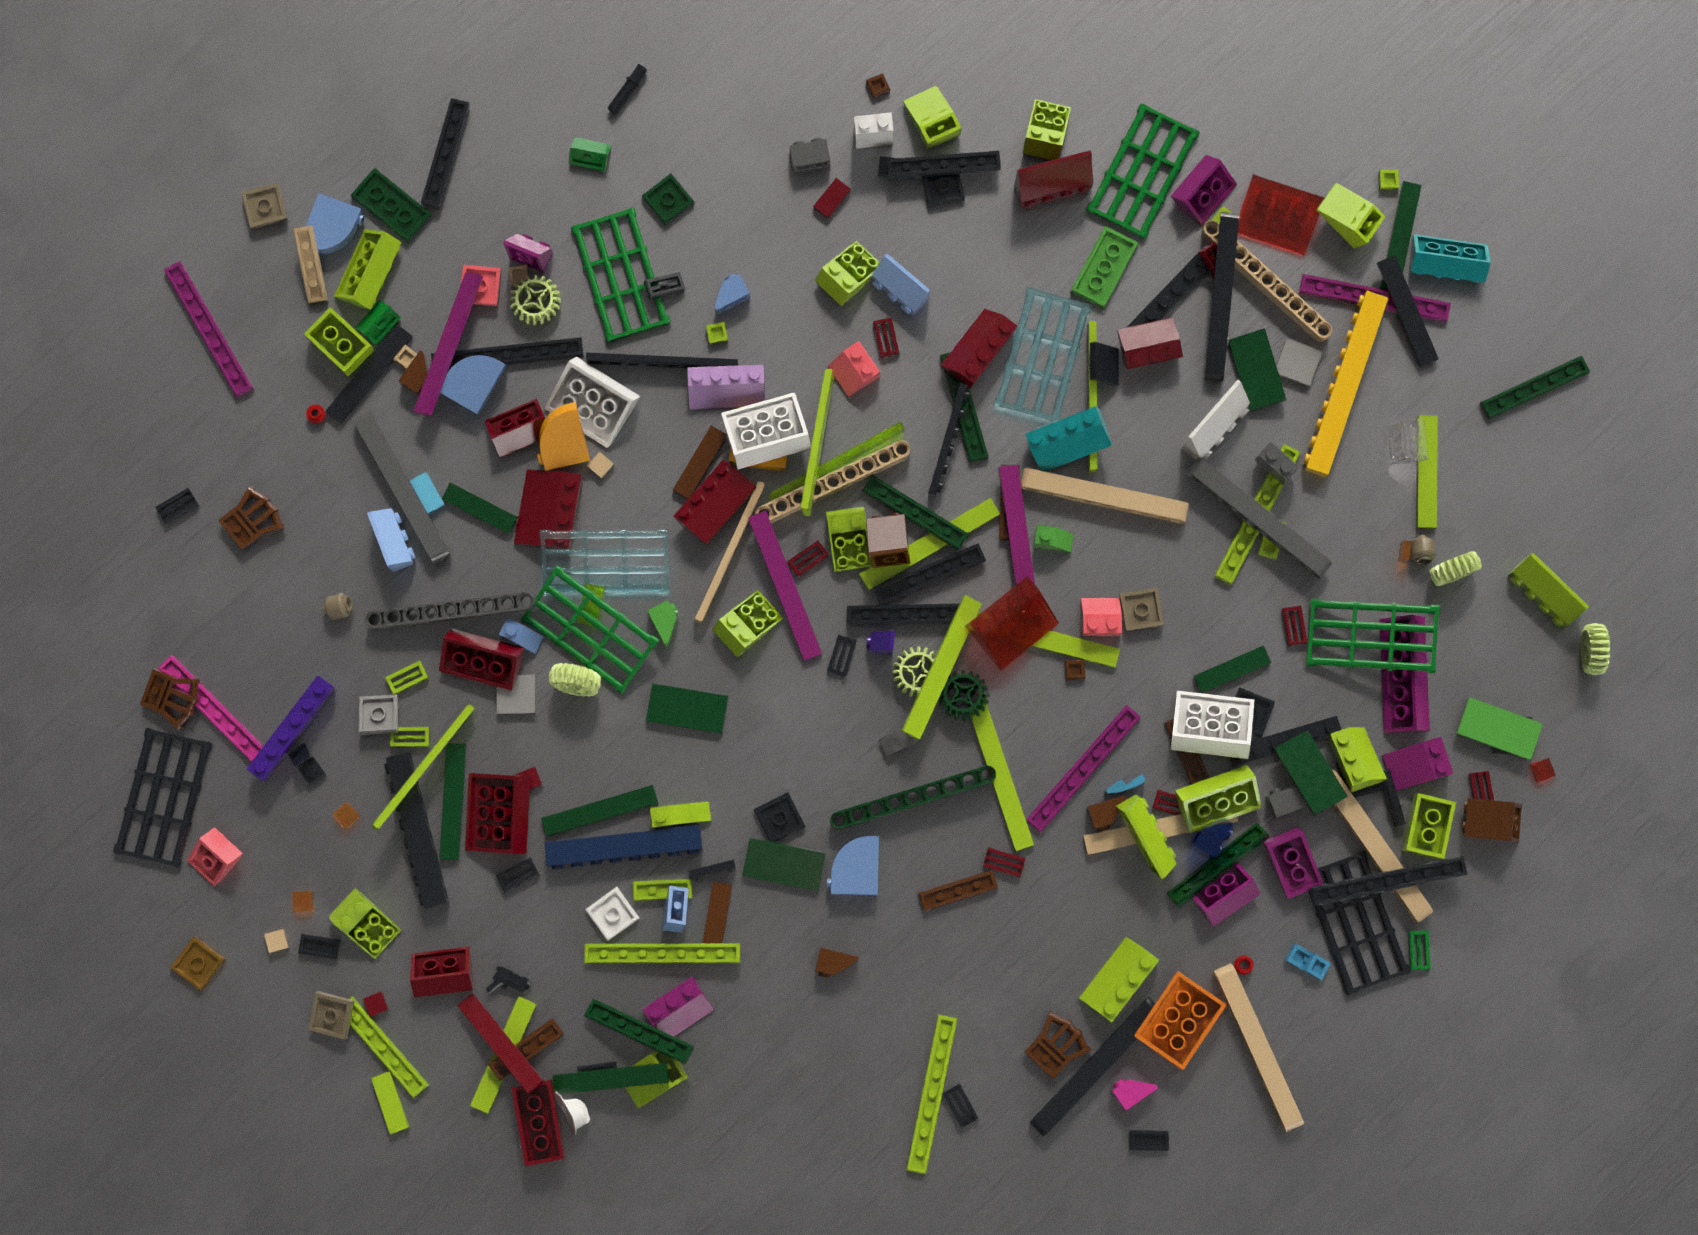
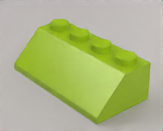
M364 229L334 297L359 308L371 310L372 306L376 303V297L380 289L384 285L385 277L391 270L392 262L399 252L401 241L384 231Z
M1534 553L1524 558L1508 574L1511 577V582L1517 587L1520 586L1530 600L1534 599L1539 604V609L1546 614L1548 613L1553 618L1552 621L1559 627L1565 628L1589 608Z
M1247 765L1175 790L1179 809L1190 833L1262 808L1256 776Z
M1134 795L1116 807L1152 873L1163 879L1176 866L1177 863L1174 860L1176 855L1171 847H1167L1165 843L1167 838L1164 833L1158 831L1156 827L1158 822L1153 814H1149L1147 810L1149 805L1146 800Z
M1125 937L1079 999L1109 1023H1112L1159 960L1146 949Z

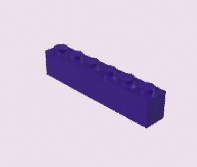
M317 675L247 767V770L264 783L268 780L334 693V687Z

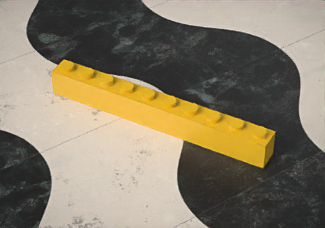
M1366 291L1358 299L1357 306H1359V310L1357 313L1354 312L1351 319L1353 327L1346 334V348L1342 347L1339 355L1341 359L1340 365H1336L1333 376H1335L1334 383H1330L1327 394H1330L1328 401L1324 400L1321 407L1323 412L1322 418H1318L1315 429H1317L1316 436H1312L1309 447L1312 448L1309 454L1306 453L1303 460L1304 470L1325 478L1329 475L1388 301L1387 297Z

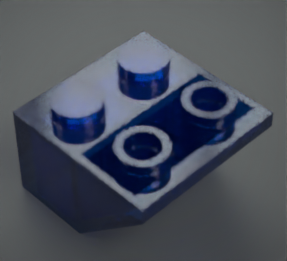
M1228 822L1199 830L1189 848L1208 860L1216 856L1218 857L1223 849L1222 842L1228 840L1234 831L1231 829L1233 823Z

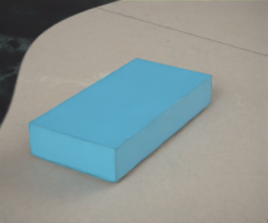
M427 472L410 480L428 515L445 506Z

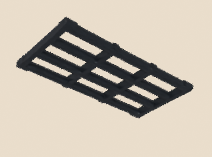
M146 728L137 769L134 770L135 776L127 807L124 808L125 814L113 852L180 868L182 851L189 826L192 824L190 821L198 790L202 785L200 783L212 743L210 741L195 740ZM153 735H159L165 738L154 774L146 772L144 769ZM172 739L183 741L174 778L163 776ZM191 743L202 745L193 782L182 780ZM143 775L154 778L145 811L134 809ZM161 780L173 782L164 816L153 813ZM180 784L191 786L183 820L172 818ZM133 813L141 814L144 817L135 852L125 851L123 849ZM152 817L163 820L153 857L142 854ZM170 821L181 824L172 861L161 859Z
M1365 851L1318 868L1319 872L1322 871L1327 884L1334 882L1329 868L1337 865L1341 866L1346 880L1352 879L1353 876L1347 862L1358 858L1364 875H1372ZM1381 893L1362 898H1353L1354 901L1342 904V901L1334 902L1335 907L1324 911L1323 905L1315 906L1316 916L1320 919L1331 949L1330 953L1331 955L1333 954L1345 987L1343 988L1346 995H1351L1359 990L1411 973L1394 933L1396 932L1395 928L1392 927L1380 896L1382 895ZM1371 898L1375 901L1385 928L1384 932L1374 934L1363 905V901ZM1352 905L1356 906L1367 938L1356 941L1344 909ZM1335 911L1338 912L1349 942L1348 945L1339 948L1326 916ZM1385 935L1389 938L1401 970L1391 975L1377 942V938ZM1368 941L1383 977L1371 981L1358 946ZM1349 948L1353 952L1364 981L1363 985L1353 988L1340 951Z

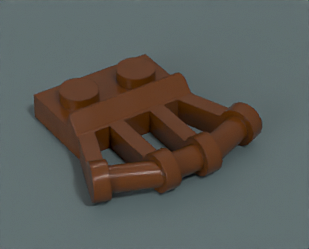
M252 486L248 487L239 504L218 520L241 550H245L257 539H260L262 535L285 529L284 523H281L279 517V509L271 504V499L268 496L255 491V488ZM252 497L258 500L257 503L243 512V508L249 498ZM264 506L267 511L254 522H251L248 517ZM269 517H272L274 525L260 530L257 529L259 525Z
M152 669L140 705L162 714L176 729L181 730L188 718L194 715L195 704L200 699L198 697L200 678H177L159 669ZM190 684V694L175 688V685ZM172 694L188 700L186 707L170 700ZM167 706L175 710H178L183 714L178 719H176L167 710Z
M1049 1011L1041 1034L1024 1052L1054 1079L1070 1060L1091 1051V1047L1087 1046L1082 1031L1079 1028L1076 1029L1071 1024L1072 1021L1070 1019H1064L1054 1015L1055 1012ZM1051 1022L1061 1025L1060 1029L1050 1039L1046 1038ZM1067 1030L1072 1036L1058 1049L1053 1043ZM1076 1040L1081 1050L1065 1056L1063 1053Z

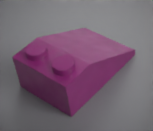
M515 234L504 240L503 243L510 260L527 265V267L542 273L545 272L553 255L549 244L542 241L539 243L535 242L532 237L526 234L522 236Z
M1442 737L1382 755L1386 769L1391 771L1396 791L1454 774Z
M1294 828L1263 842L1268 859L1287 899L1309 891L1310 887L1323 885L1304 832L1300 828Z

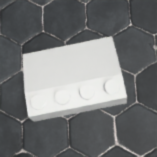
M575 357L567 363L544 409L551 413L562 405L576 402L584 434L609 448L632 413L640 396L583 360Z
M1239 380L1234 383L1194 429L1182 446V449L1193 459L1202 458L1206 461L1212 454L1210 449L1214 445L1218 447L1225 439L1223 434L1226 431L1230 433L1237 425L1235 423L1238 417L1242 419L1249 411L1247 407L1250 402Z
M795 392L721 413L737 469L811 449L808 431Z
M1177 691L1171 750L1248 759L1251 745L1254 700Z

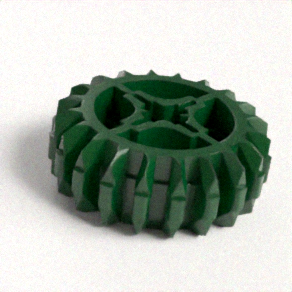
M965 670L961 671V675H958V672L955 671V677L952 678L949 675V681H946L939 699H942L939 701V706H943L942 711L948 712L949 718L954 715L956 721L960 716L963 722L966 721L967 716H969L970 720H973V714L979 717L980 713L978 710L985 711L986 709L983 705L989 704V701L986 699L990 697V694L986 692L989 690L988 685H984V679L979 680V674L973 677L971 670L968 672V675H966ZM959 683H970V685L964 687ZM954 687L956 694L952 697V700L949 702L948 695L950 690ZM979 690V698L974 704L971 698L975 691ZM960 692L967 694V699L961 698ZM959 705H966L968 708L959 709L956 707H958Z

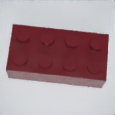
M553 1080L544 1081L543 1084L529 1095L522 1086L511 1087L525 1167L565 1159L566 1153Z

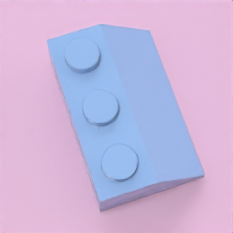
M886 254L872 274V284L878 290H884L887 293L886 296L892 302L897 301L901 305L900 308L909 315L911 313L915 316L929 300L930 290L890 255Z
M392 508L368 512L367 515L389 569L395 572L413 565V558L416 557L412 547L408 548L406 543L409 538L405 529L401 530L399 525L402 523L399 513H395Z

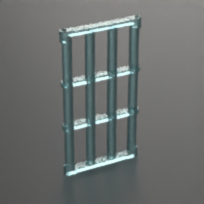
M1027 287L1021 317L1016 328L1009 359L1005 363V373L994 405L1056 422L1061 417L1060 411L1067 386L1071 382L1072 368L1078 348L1081 346V336L1092 305ZM1034 295L1045 298L1036 331L1025 328ZM1052 300L1063 303L1054 336L1043 333ZM1071 305L1082 308L1073 341L1062 338ZM1024 333L1034 336L1026 366L1015 363ZM1042 338L1053 341L1044 371L1034 369ZM1060 343L1071 346L1063 376L1052 374ZM1013 369L1025 371L1015 405L1004 402ZM1035 374L1042 376V381L1034 409L1031 410L1022 406L1031 375ZM1050 379L1061 382L1052 415L1041 412Z
M621 529V531L540 530L543 586L548 580L547 575H551L555 568L547 567L546 557H584V567L561 568L565 570L566 574H584L585 584L581 585L590 591L624 593L661 591V593H670L668 529H659V531H626L625 529ZM545 539H583V549H546ZM587 539H622V549H588ZM626 539H664V548L626 549ZM622 556L623 566L589 567L588 557ZM627 556H664V566H627ZM589 574H623V584H589ZM627 574H665V584H628ZM550 584L560 592H578L569 584Z

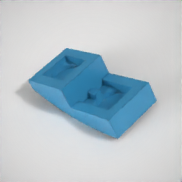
M1141 774L1127 785L1121 779L1104 792L1106 795L1123 793L1139 786L1146 779Z
M1293 943L1284 959L1319 980L1323 979L1331 964L1296 943Z

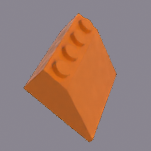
M1177 971L1134 1037L1178 1069L1184 1070L1227 1004Z

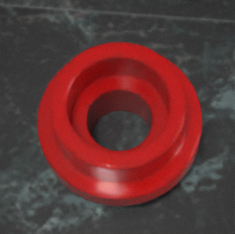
M311 405L306 411V417L311 423H320L325 418V410L320 405ZM314 411H318L319 414L317 416H312Z
M1242 955L1235 959L1234 968L1238 974L1247 975L1253 970L1254 964L1250 957ZM1242 961L1247 964L1245 969L1240 967Z

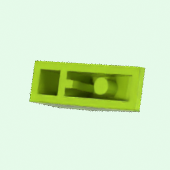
M709 802L650 808L653 829L711 821Z

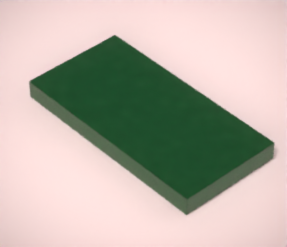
M375 167L350 195L351 198L407 243L411 241L432 216L431 212Z
M1265 328L1229 339L1240 380L1250 402L1248 405L1250 412L1287 401Z
M652 683L646 722L722 734L728 696Z
M1308 730L1274 748V752L1313 816L1348 797Z
M750 837L742 876L819 891L826 852Z

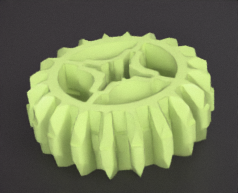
M535 274L532 280L530 276H527L528 281L526 282L520 279L522 285H514L517 291L511 290V294L514 297L510 298V302L513 303L510 305L511 309L515 310L514 315H520L519 320L523 321L525 319L526 324H529L532 320L534 326L537 325L539 320L541 325H543V319L545 318L547 321H551L549 315L556 316L557 314L554 310H559L560 306L557 304L561 303V299L558 298L560 292L555 291L557 289L556 284L551 285V279L545 282V276L538 280V276ZM541 287L545 290L533 291L531 288ZM526 291L528 298L524 301V304L521 305V297ZM531 294L533 295V297L538 298L540 306L537 303H534ZM550 295V303L548 307L545 309L543 306V302L547 299V296ZM537 309L539 313H529L526 310Z
M1472 551L1436 565L1429 572L1435 586H1443L1480 570L1482 564L1477 553Z
M1587 624L1582 630L1580 656L1582 668L1587 674H1603L1608 668L1611 650L1610 636L1606 626L1603 624Z
M917 646V652H914L913 648L910 647L909 655L904 650L902 654L905 658L898 656L897 660L901 663H894L893 665L899 668L892 671V674L898 675L893 680L894 682L900 681L897 685L898 689L902 686L905 687L902 690L903 694L907 690L910 691L909 697H912L913 692H916L917 698L921 687H917V684L921 679H925L929 672L924 668L925 660L929 661L931 665L934 661L932 657L935 652L931 651L929 655L926 654L928 651L926 647L923 653L920 652V646ZM912 658H920L917 665H905ZM920 664H922L921 672H924V674H920L917 681H915L916 676L913 670L917 671ZM902 670L912 676L911 685L905 681Z
M555 664L552 666L548 676L549 684L553 688L570 695L594 696L598 693L601 685V676L597 672L580 665Z

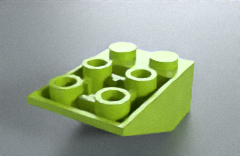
M937 86L903 101L927 150L961 135L962 127Z
M1035 99L1022 153L1049 160L1059 159L1071 107Z
M1338 183L1332 186L1317 208L1318 213L1353 248L1368 244L1386 217L1373 203Z
M856 240L823 266L814 281L842 306L872 278V274L880 262Z
M864 507L826 512L834 572L871 567Z
M757 590L720 618L712 630L738 658L778 624L783 617Z
M357 888L328 916L335 926L374 959L402 931Z
M654 1051L632 1065L667 1062L670 1081L668 1083L625 1087L638 1109L688 1078L680 1062Z

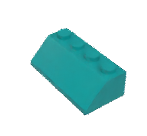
M1413 234L1409 262L1411 272L1418 275L1428 274L1439 278L1449 277L1454 280L1463 279L1474 283H1486L1491 265L1488 245Z
M1096 406L1025 433L1040 471L1044 472L1113 446L1102 412Z

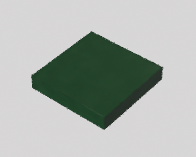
M671 173L642 195L644 201L665 226L695 203Z

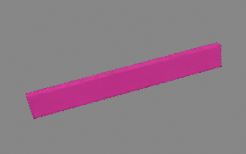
M173 655L158 667L159 670L177 678H195ZM201 683L198 684V697L200 699L195 706L252 762L263 748V745ZM190 684L175 685L179 690L190 694Z

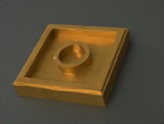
M193 936L170 966V969L202 991L226 959L196 936Z

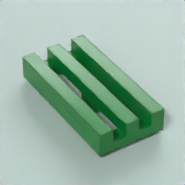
M1429 930L1408 931L1410 970H1431ZM1414 935H1416L1417 966H1415ZM1421 935H1424L1425 966H1422Z

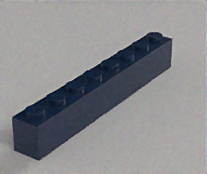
M700 825L544 842L546 864L548 867H552V870L563 869V865L571 864V868L582 867L583 863L590 862L591 865H601L602 861L610 860V863L622 862L621 859L629 858V861L641 860V856L655 859L660 858V854L668 853V857L679 856V852L687 851V855L698 854L699 850H703Z

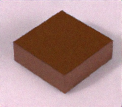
M883 73L866 80L873 98L890 92Z
M1084 659L1064 661L1066 680L1086 679Z

